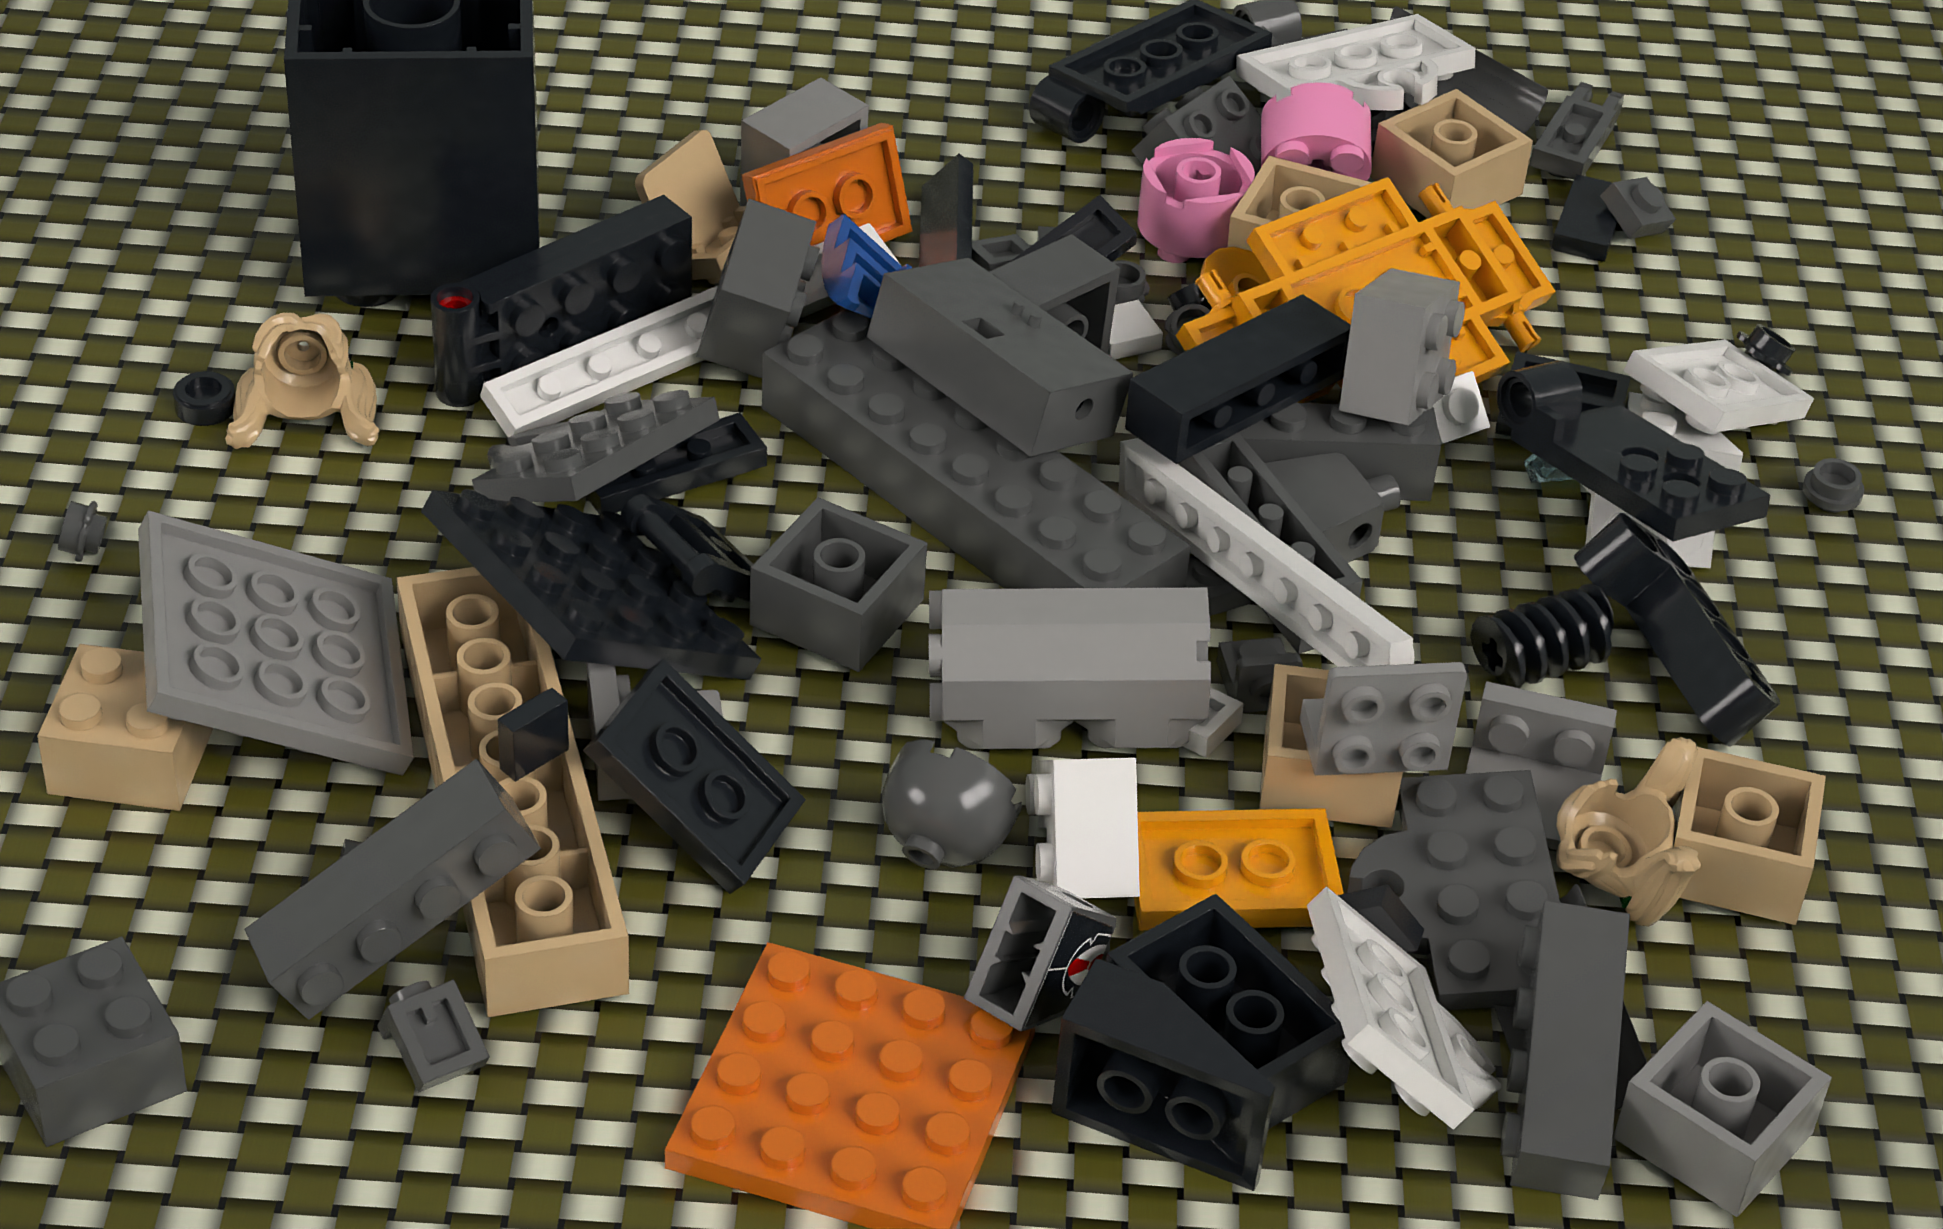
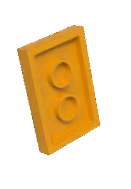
M1325 808L1138 812L1140 897H1134L1139 931L1150 930L1214 894H1217L1253 928L1313 927L1307 904L1326 886L1336 895L1344 894Z

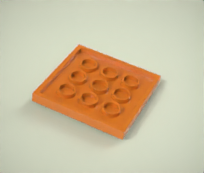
M767 942L665 1148V1169L870 1229H956L1034 1038L1035 1027L1026 1031H1019L964 999V996Z

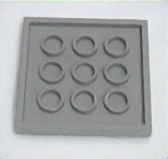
M148 510L138 528L147 712L403 776L412 762L414 754L392 578Z

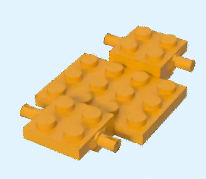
M1386 177L1254 228L1246 242L1271 281L1231 296L1216 269L1211 270L1210 273L1209 271L1204 273L1195 281V284L1200 288L1212 309L1207 315L1184 323L1176 334V338L1185 351L1190 350L1302 294L1351 324L1355 293L1389 269L1394 268L1460 282L1457 301L1464 302L1465 313L1458 336L1456 338L1452 337L1449 359L1456 361L1455 376L1473 371L1478 384L1501 374L1510 363L1488 327L1505 326L1520 352L1524 353L1526 350L1532 349L1542 339L1537 335L1524 312L1546 303L1556 291L1496 201L1475 209H1464L1462 205L1453 208L1440 188L1439 183H1434L1433 186L1432 184L1429 185L1418 195V198L1422 200L1432 217L1418 222L1390 178ZM1343 379L1297 403H1307L1328 394L1336 383L1342 390Z

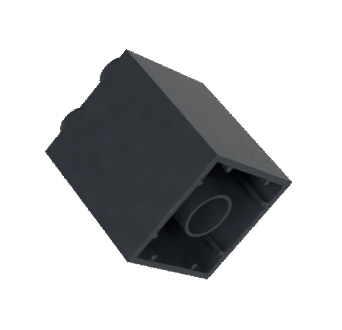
M288 0L284 67L305 297L336 296L349 305L373 307L385 304L398 295H431L441 285L459 283L540 248L533 0Z

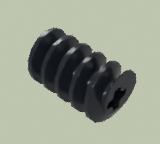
M1593 583L1584 584L1579 589L1565 590L1557 596H1546L1539 598L1536 602L1519 604L1515 609L1509 608L1497 611L1493 616L1485 615L1478 617L1472 624L1470 633L1473 651L1479 664L1485 671L1493 674L1501 685L1520 689L1525 681L1529 684L1542 682L1546 674L1550 677H1558L1564 675L1568 668L1572 671L1584 669L1589 661L1593 664L1606 662L1610 656L1612 646L1613 611L1609 599L1601 587Z

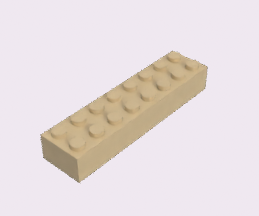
M475 567L397 577L400 634L435 788L477 758L513 798L541 847L539 851L463 906L487 1017L629 994V936L569 715V750L516 782L500 770L498 718L550 688L555 689L563 696L550 645Z

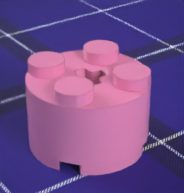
M1304 83L1291 87V96L1285 97L1276 102L1275 95L1265 104L1261 115V167L1268 156H1273L1368 181L1372 170L1371 111L1365 101L1363 106L1353 100V91L1331 83Z
M1181 138L1167 141L1156 147L1154 157L1149 161L1146 157L1142 171L1137 224L1143 237L1158 248V256L1161 259L1171 263H1183L1189 258H1207L1218 248L1228 247L1230 216L1255 178L1252 163L1240 151L1230 147V155L1213 150L1214 141L1202 138Z

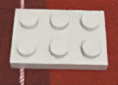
M1725 339L1635 350L1632 352L1623 370L1641 383L1640 390L1645 395L1662 403H1671L1686 413L1685 420L1688 424L1708 434H1717L1721 431L1733 429H1747L1748 427L1765 424L1775 425L1778 422L1805 418L1814 400L1812 396Z

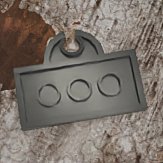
M676 390L660 394L652 400H641L640 393H624L606 399L604 401L606 408L601 411L580 414L572 417L568 422L542 426L508 437L510 446L499 444L489 448L487 456L491 470L472 479L474 491L490 499L509 501L511 497H520L530 502L577 501L719 421L715 397L690 398L687 390Z
M1531 770L1404 777L1401 779L1397 799L1403 831L1383 835L1362 849L1351 866L1348 893L1388 884L1399 896V899L1424 928L1418 950L1407 953L1426 955L1436 1000L1447 1011L1494 1008V1005L1515 1006L1518 987H1529L1531 969L1519 967V954L1525 925L1537 927L1545 900L1560 903Z

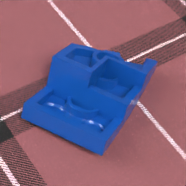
M843 214L830 223L827 228L822 253L824 287L830 299L836 304L872 319L884 273L910 269L912 267L908 263L902 267L850 218Z

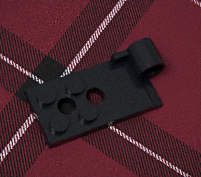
M1189 0L1049 65L1048 76L1039 82L1031 96L1029 104L1030 117L1036 124L1075 143H1084L1091 139L1100 128L1104 118L1105 102L1125 112L1133 111L1142 115L1198 86L1207 85L1214 79L1235 70L1236 55L1270 48L1272 46V32L1200 0Z
M1553 361L1509 371L1501 377L1497 387V404L1502 418L1512 428L1511 440L1672 542L1767 516L1771 495L1747 481V477L1743 473L1725 468L1705 456L1701 448L1680 441L1622 405L1611 408L1600 407L1581 412L1583 401L1581 381L1574 368L1568 363Z

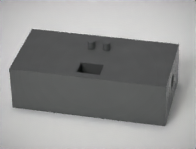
M970 258L884 273L867 333V338L1030 457L1114 436L1129 390L1130 379L1134 375L1125 366Z

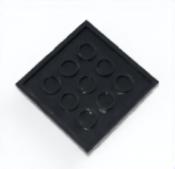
M468 489L463 490L461 494L432 490L421 511L563 660L650 669L664 658L680 673L745 680L751 679L761 661V658L742 640L744 638L743 631L732 622L719 617L706 605L707 596H698L693 593L670 569L671 561L658 550L646 546L621 522L620 515L617 513L603 511L601 515L588 514L566 504H558L556 508L542 507L520 497H511L509 501L496 500Z

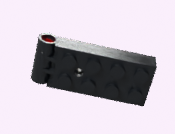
M661 195L459 283H448L436 288L431 294V315L437 398L442 403L452 407L473 405L481 400L482 387L487 381L692 297V216L668 197Z

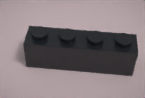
M1302 294L1131 378L1128 390L1125 429L1173 463L1178 464L1343 379L1351 324Z

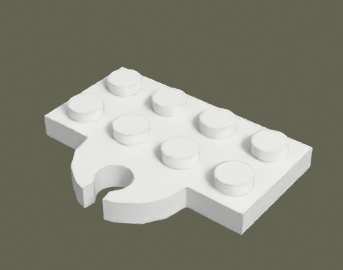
M1419 14L1236 55V75L1255 87L1258 92L1266 94L1270 98L1276 95V102L1291 96V87L1304 83L1319 82L1340 85L1353 91V100L1363 106L1365 101L1370 110H1403L1404 93L1411 94L1414 97L1415 103L1423 105L1437 95V81L1450 79L1453 73L1475 68L1476 48Z
M1326 886L1307 904V908L1315 932L1311 939L1321 953L1324 963L1321 974L1331 987L1335 1001L1331 1004V1008L1341 1022L1345 1038L1342 1040L1344 1050L1364 1071L1373 1074L1379 1069L1394 1081L1395 1089L1400 1097L1416 1113L1421 1116H1427L1432 1112L1454 1130L1475 1109L1480 1108L1501 1088V1083L1491 1075L1496 1070L1494 1065L1470 1033L1437 1002L1426 968Z

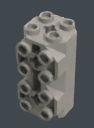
M1207 587L942 589V591H929V629H942V634H929L930 677H942V683H930V721H943L955 729L958 741L967 748H1050L1060 741L1061 730L1074 721L1086 728L1088 739L1101 748H1178L1189 742V730L1209 719L1211 661H1208L1210 614Z

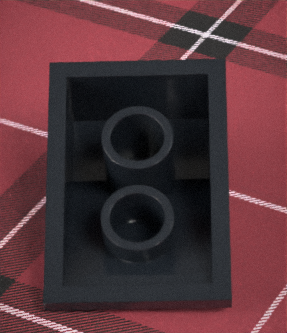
M1096 958L1061 1019L1051 1113L1255 1191L1260 1180L1275 1086L1164 983L1143 976L1137 971L1124 969Z

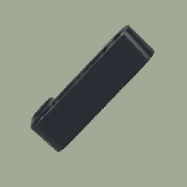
M1620 513L1574 555L1577 565L1593 584L1601 587L1606 595L1627 609L1698 718L1722 743L1729 747L1733 746L1781 704L1777 694L1691 569L1677 552L1658 536L1626 514Z

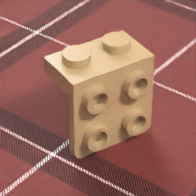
M695 130L639 173L635 180V187L642 204L665 195L692 216V280L707 279L708 283L716 284L719 283L723 266L746 206H740L710 132L707 130Z

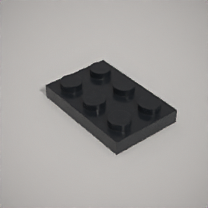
M664 658L644 674L583 750L729 894L746 884L806 800Z

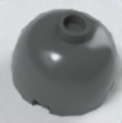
M922 739L907 742L893 762L882 790L883 815L890 832L903 846V854L910 861L921 867L937 869L940 865L953 868L978 864L996 851L1012 830L1022 810V802L1014 805L1011 802L1016 788L993 765L966 750L955 747L949 758L930 752L935 741Z

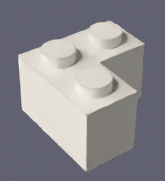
M1136 758L1036 760L1037 774H1027L1025 794L1028 815H1038V827L1047 828V843H1037L1036 845L1037 881L1058 886L1080 898L1140 897Z

